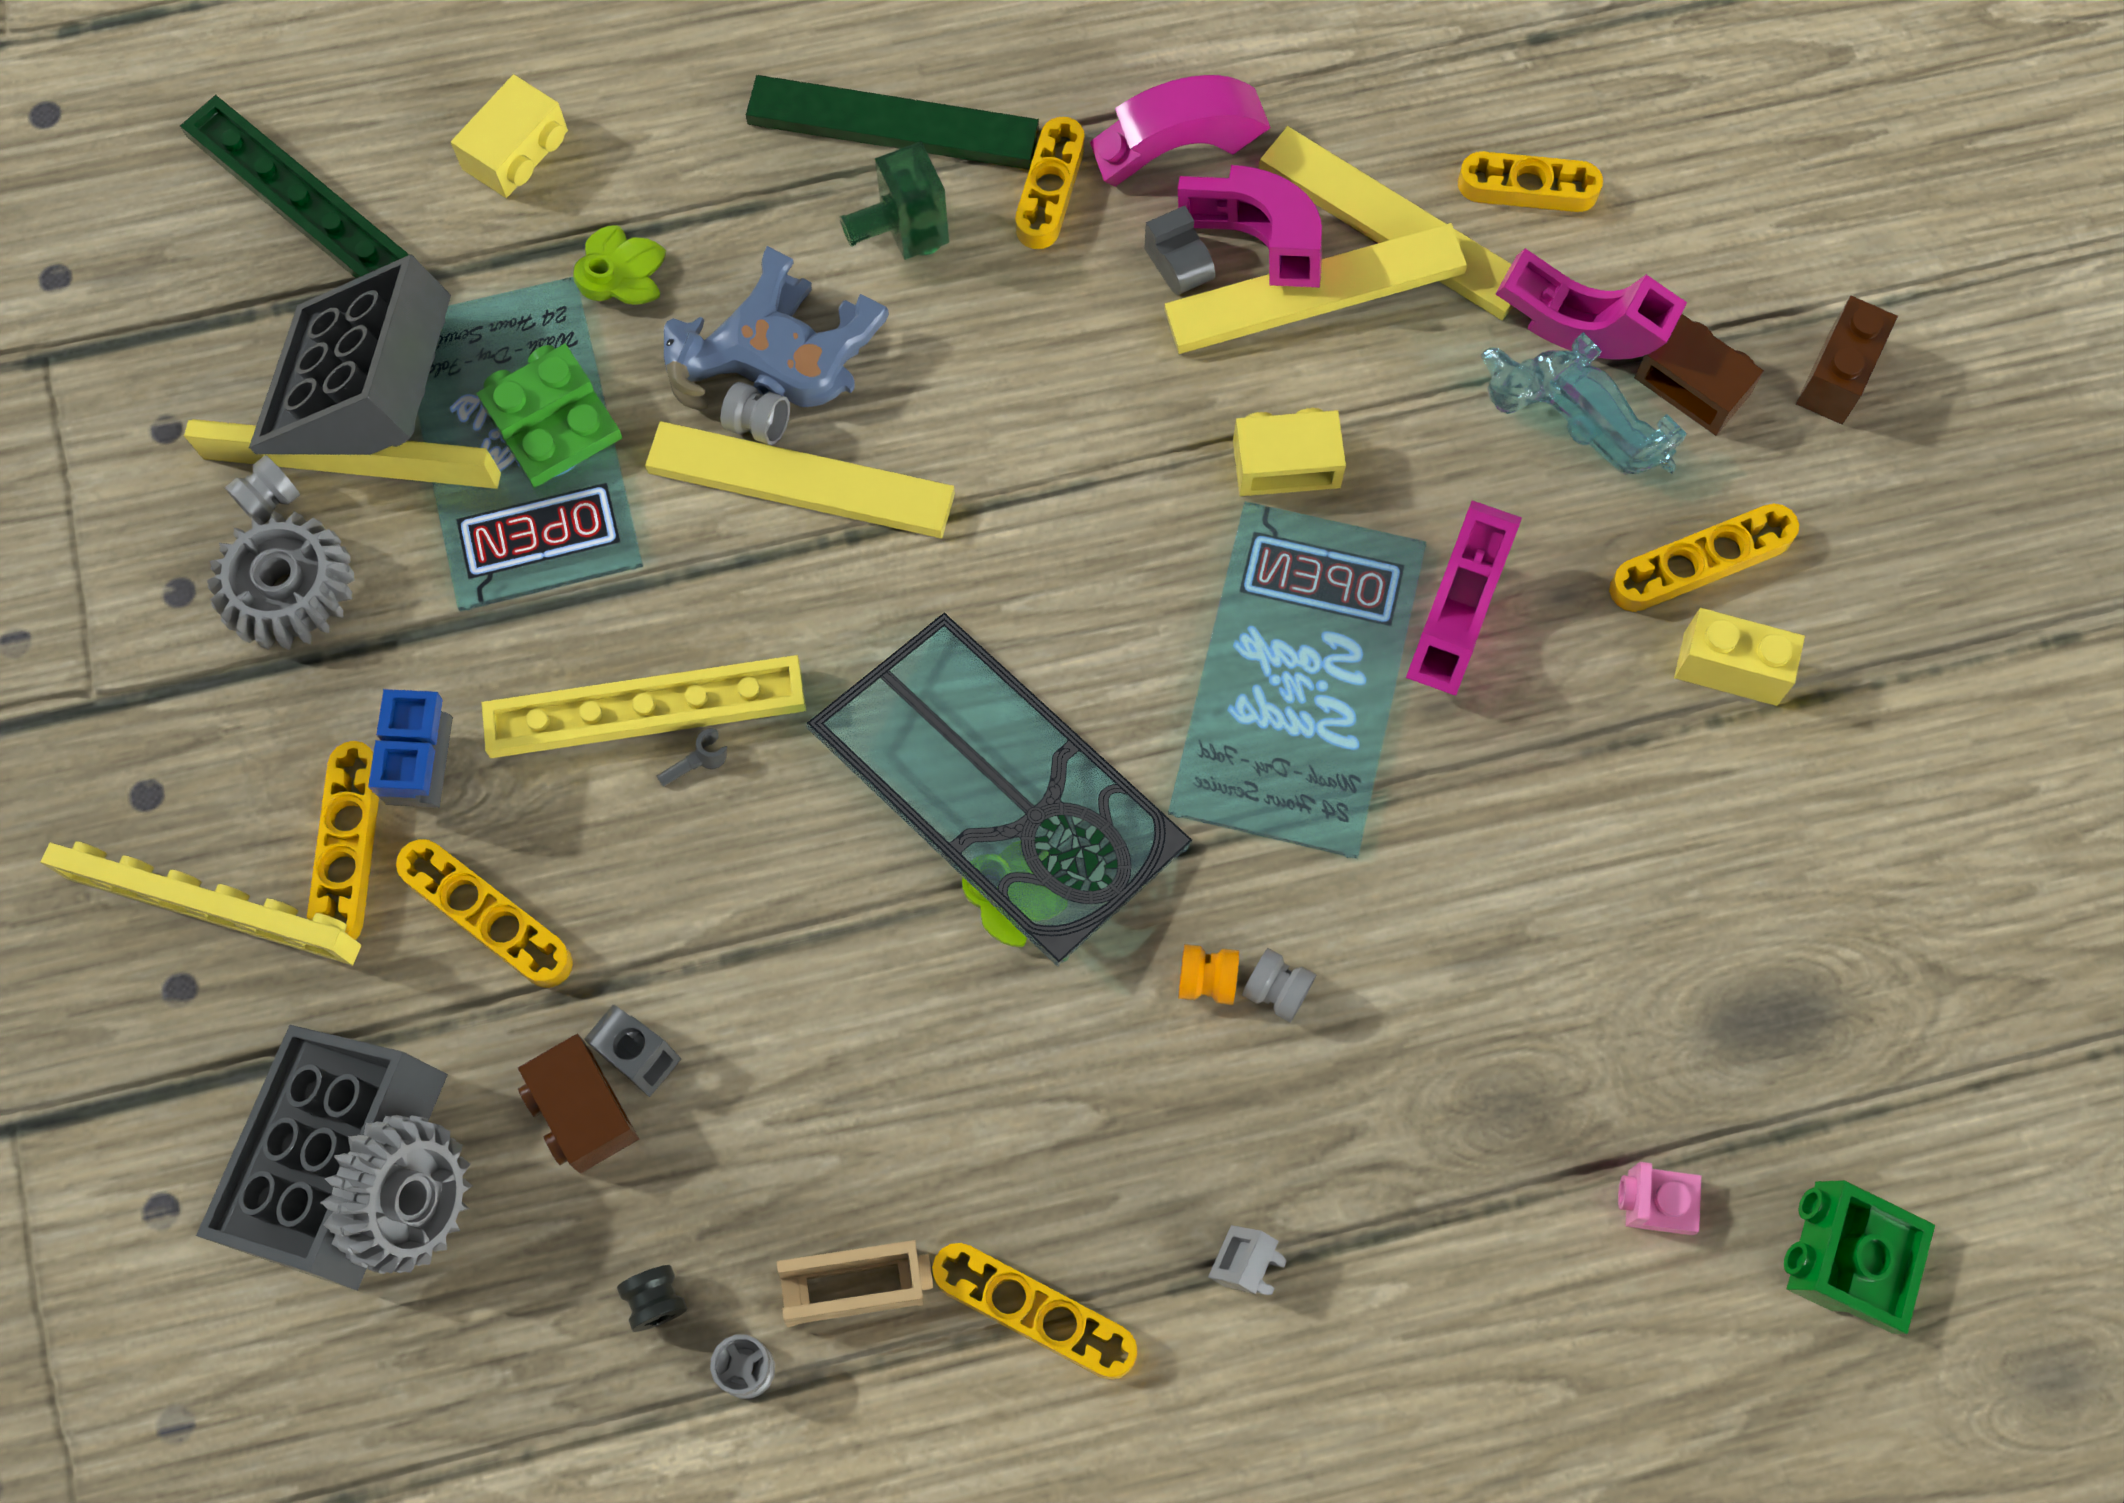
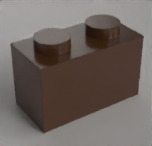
M1850 296L1825 340L1796 405L1843 425L1862 396L1898 315Z
M1681 314L1667 343L1650 354L1644 355L1634 379L1717 436L1751 395L1764 370L1755 365L1754 361L1747 354L1732 349L1715 337L1704 324L1692 321Z
M578 1033L518 1067L526 1083L518 1088L519 1094L534 1118L543 1114L551 1129V1132L543 1137L559 1165L568 1161L569 1165L581 1174L639 1140L636 1131L590 1047Z

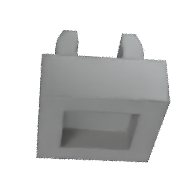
M1231 1225L1208 1278L1226 1288L1253 1294L1272 1295L1274 1288L1262 1280L1268 1264L1284 1268L1287 1261L1282 1254L1275 1251L1279 1242L1275 1238L1261 1230Z

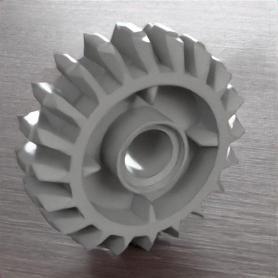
M273 511L269 523L264 524L261 519L252 516L251 530L244 532L234 527V536L237 540L233 544L219 543L220 552L224 555V558L210 561L211 570L216 575L207 580L208 588L214 594L210 600L216 612L221 614V621L229 630L236 631L242 640L248 643L256 640L261 647H265L268 650L277 640L282 648L290 650L294 637L299 636L304 643L311 645V631L318 628L322 632L329 633L330 626L326 622L329 616L344 618V610L338 602L353 600L352 591L347 585L355 581L354 572L348 565L351 562V557L346 548L340 545L341 540L336 533L330 531V529L326 530L319 520L313 517L306 521L301 514L295 511L285 520L280 513L278 514ZM290 574L286 582L279 586H273L278 578Z
M393 1115L385 1116L383 1122L366 1123L364 1135L348 1136L350 1152L348 1154L334 1155L340 1166L337 1174L324 1178L333 1187L332 1195L320 1203L327 1210L333 1211V1213L328 1217L323 1226L335 1234L332 1245L337 1247L339 1251L346 1253L345 1258L349 1259L353 1264L365 1268L368 1267V1270L381 1274L386 1272L393 1273V1271L397 1273H411L415 1265H430L432 1251L447 1250L445 1236L448 1233L460 1231L456 1223L458 1213L469 1209L462 1202V1196L465 1191L473 1186L465 1178H462V1175L467 1171L471 1163L459 1156L463 1145L450 1137V1131L446 1130L442 1125L428 1122L426 1118L414 1115L410 1117Z

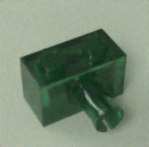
M922 141L875 158L880 202L848 215L839 216L849 245L852 247L859 242L891 231L904 260L917 255L925 256L932 254L941 246L948 244L949 232L945 188Z

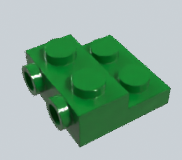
M1845 1180L1816 1181L1815 1186L1804 1193L1799 1203L1798 1212L1805 1222L1800 1241L1791 1245L1784 1258V1270L1790 1274L1786 1290L1830 1311L1848 1312L1892 1334H1908L1935 1224Z

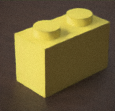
M513 74L453 138L451 145L463 171L507 199L517 186H521L529 180L534 168L548 152H552L560 146L568 129L559 103Z
M1306 408L1298 411L1296 414L1272 415L1268 412H1256L1245 418H1236L1233 448L1240 496L1341 488L1346 462L1338 410L1323 411L1319 408Z
M1699 608L1684 632L1674 678L1778 706L1795 684L1805 636Z

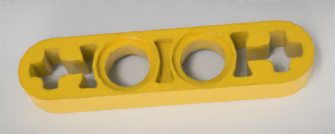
M1775 503L1764 505L1627 560L1619 566L1610 582L1609 592L1611 598L1617 606L1626 611H1642L1776 557L1790 547L1799 533L1797 516L1784 505ZM1766 523L1772 528L1778 526L1782 528L1783 531L1779 537L1774 532H1769L1760 536L1754 544L1752 537L1758 535ZM1723 537L1732 539L1740 548V556L1735 559L1721 557L1715 551L1714 541ZM1674 556H1682L1689 559L1694 565L1695 574L1687 578L1674 575L1669 569L1668 559ZM1655 570L1657 578L1649 581L1641 594L1636 588L1626 589L1625 584L1629 577L1635 583L1649 579Z
M349 741L337 746L330 754L327 762L307 919L313 920L315 913L334 918L336 902L329 895L326 896V893L339 896L338 911L347 919L345 933L356 940L361 934L364 923L379 797L368 787L373 750L363 742ZM358 757L366 765V769H358L356 771L354 786L364 795L351 792L352 779L344 770V767L353 766L355 758ZM347 806L360 807L362 819L357 827L349 831L336 829L335 818L341 809ZM340 857L353 858L356 868L350 879L340 883L331 882L328 878L330 865Z
M426 839L409 842L401 849L397 856L396 868L398 875L418 895L527 980L539 987L551 988L560 985L568 978L572 971L573 959L571 952L564 943L438 844ZM419 857L425 861L430 859L431 864L445 877L440 885L426 873L421 871L417 873L416 868L413 866L415 860ZM464 884L477 887L478 899L471 908L464 911L451 908L450 896L457 887ZM503 916H513L519 922V930L516 936L504 943L492 940L490 931L494 921ZM529 941L546 955L552 953L554 949L556 950L553 954L557 962L554 969L549 970L546 967H542L536 972L539 967L538 963L524 950Z
M963 1243L949 1244L942 1248L935 1256L932 1266L934 1280L939 1289L954 1300L1098 1377L1108 1380L1119 1379L1128 1374L1134 1366L1137 1356V1344L1133 1335L1123 1326L970 1245ZM961 1256L968 1257L969 1270L983 1279L986 1267L997 1271L986 1283L982 1301L971 1297L978 1290V1287L970 1281L960 1279L956 1286L948 1283L950 1275L943 1268L947 1260L957 1263ZM1012 1281L1018 1283L1026 1293L1023 1307L1015 1313H1002L993 1304L992 1296L994 1290L1003 1282ZM1057 1308L1069 1310L1077 1321L1075 1333L1065 1341L1052 1340L1043 1329L1045 1316ZM1087 1321H1091L1099 1326L1092 1333V1337L1099 1341L1109 1343L1113 1336L1122 1340L1121 1351L1128 1355L1124 1363L1114 1361L1109 1368L1100 1364L1102 1353L1086 1344L1084 1356L1072 1351L1083 1339Z

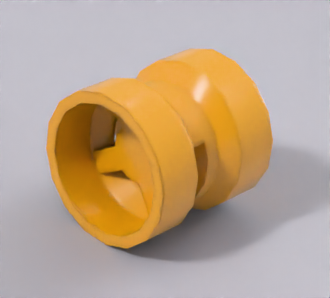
M1184 944L1178 999L1195 1001L1201 994H1204L1207 997H1212L1216 1003L1233 1005L1238 975L1239 950L1222 948L1217 953L1206 954L1205 950L1199 945Z

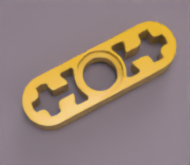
M1056 117L1049 120L1043 126L1015 216L1016 235L1023 245L1031 249H1044L1054 244L1063 224L1084 154V130L1080 123L1072 118ZM1061 137L1070 138V142H1066L1064 146L1062 160L1055 158V143H1059ZM1054 174L1059 176L1064 181V184L1058 190L1045 191L1037 185V181L1044 175ZM1039 205L1045 208V223H1042L1039 230L1030 228V224H1034L1036 221Z
M1485 151L1475 152L1467 156L1462 163L1458 177L1459 191L1465 198L1473 202L1571 212H1583L1592 208L1597 202L1603 186V176L1600 170L1595 165L1586 161ZM1479 171L1484 172L1487 183L1478 182V177L1475 173ZM1503 173H1509L1506 186L1502 185ZM1525 173L1534 174L1541 179L1543 186L1537 190H1527L1520 186L1517 177ZM1554 178H1558L1556 187H1558L1557 191L1551 190ZM1573 181L1582 182V188L1585 189V192L1576 191Z

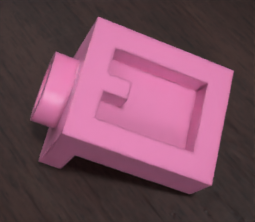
M1637 1163L1628 1170V1176L1623 1175L1619 1184L1618 1206L1620 1210H1626V1227L1687 1235L1697 1234L1700 1223L1702 1175L1652 1169V1163Z

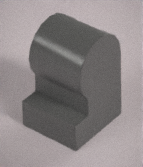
M1185 205L1146 222L1144 249L1176 295H1180L1215 279V267L1211 255L1194 229V219Z
M615 1005L609 1008L584 1038L595 1051L624 1074L648 1097H651L681 1060L679 1055L664 1039Z

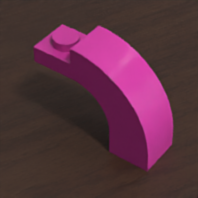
M1199 75L1157 85L1128 99L1115 108L1119 120L1092 139L1090 145L1104 182L1116 187L1150 161L1174 148L1189 144L1205 143L1217 146L1234 155L1271 127L1254 87L1228 76Z
M1231 165L1229 178L1180 176L1177 189L1178 208L1186 206L1194 219V228L1237 230L1260 239L1269 249L1270 286L1320 288L1322 265L1321 218L1313 201L1297 185L1269 171L1238 165Z
M1526 248L1516 255L1496 292L1497 296L1532 319L1527 329L1534 334L1570 351L1604 359H1632L1657 350L1667 343L1687 304L1686 301L1647 274L1622 290L1605 291L1584 286L1565 276Z
M1471 500L1406 678L1446 693L1457 695L1522 517Z

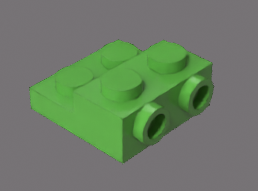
M566 343L556 349L552 345L539 347L529 356V364L513 373H510L508 370H499L492 373L484 381V389L476 393L486 414L534 488L623 438L620 429L595 393L591 381Z

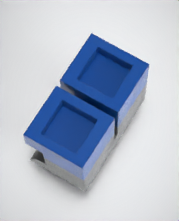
M383 689L376 734L381 741L375 740L368 787L386 805L440 808L453 717L441 711L443 700L438 692Z

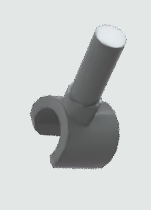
M709 728L699 733L696 738L695 751L656 775L663 787L699 766L707 769H716L724 764L727 758V746L720 748L716 752L704 750L706 746L712 745L717 741V729Z

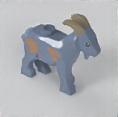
M767 246L761 262L762 275L752 293L709 337L704 340L699 335L704 325L702 317L690 323L674 318L666 322L664 326V363L673 394L684 406L696 410L706 409L708 401L700 397L705 394V389L691 382L701 381L718 374L738 373L754 382V387L762 395L772 392L787 397L789 402L799 407L823 405L835 399L842 392L847 391L851 393L854 390L855 380L843 365L848 359L859 354V349L866 345L882 324L886 322L889 310L886 306L860 294L856 305L845 300L839 306L840 324L837 329L816 333L808 324L792 317L803 300L812 291V283L804 278L797 279L787 275L794 264L793 259Z

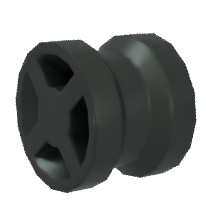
M663 1265L646 1270L628 1278L617 1286L620 1298L629 1303L632 1311L628 1321L633 1332L644 1331L662 1325L687 1311L684 1298L675 1294L672 1283L676 1276L671 1265Z

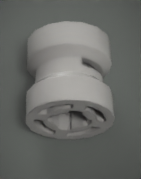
M737 382L729 389L724 398L720 416L721 425L727 431L739 435L749 432L752 433L755 440L774 445L781 439L786 430L790 416V402L787 397L772 392L762 395L759 394L756 387Z
M267 455L253 464L252 475H248L245 478H236L225 486L226 491L251 519L252 516L259 518L264 524L270 520L273 510L277 507L276 505L279 503L289 505L300 496L299 491L289 478Z
M1267 948L1249 978L1242 996L1256 1004L1261 1002L1267 1004L1270 1002L1274 1003L1275 1014L1291 1023L1317 975L1304 967L1295 968L1293 971H1290V966L1284 963L1283 956Z
M733 1335L724 1339L715 1348L711 1357L710 1371L713 1380L722 1390L739 1399H752L763 1394L770 1387L775 1376V1362L772 1353L757 1339L748 1335Z

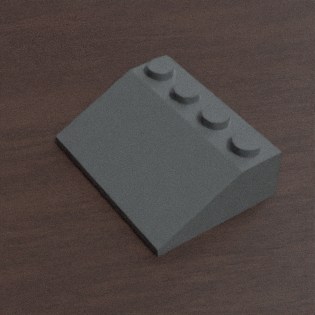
M410 254L297 305L249 448L255 454L371 455L390 446L397 447L411 438L415 430L419 406L425 395V385L431 364L436 356L435 350L441 329L445 324V315L451 298L449 292Z
M289 1025L196 1236L358 1291L367 1268L353 1264L349 1259L345 1258L346 1253L339 1251L337 1247L332 1245L335 1234L331 1233L323 1224L333 1211L327 1210L320 1202L332 1195L333 1187L324 1178L337 1174L340 1166L334 1155L348 1154L350 1152L348 1136L364 1135L366 1123L383 1122L385 1116L393 1115L406 1117L414 1115L426 1118L429 1121L448 1074L403 1051Z

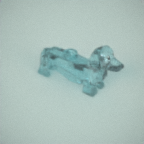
M1584 332L1575 339L1571 351L1548 350L1542 352L1534 359L1529 358L1523 361L1521 364L1498 348L1486 349L1481 354V358L1492 377L1488 385V394L1499 411L1510 414L1530 404L1546 402L1568 421L1567 429L1574 441L1584 446L1591 445L1619 472L1625 475L1639 474L1659 465L1669 473L1673 474L1676 464L1672 457L1677 452L1675 448L1683 442L1687 433L1668 414L1657 423L1658 430L1651 427L1648 423L1639 420L1614 380L1606 372L1591 366V362L1600 356L1601 349Z

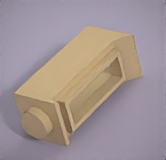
M915 1240L777 1261V1270L781 1279L784 1308H782L783 1320L787 1327L807 1322L916 1305L923 1306L922 1290L933 1289L929 1254L917 1255ZM898 1266L901 1290L810 1304L808 1279Z

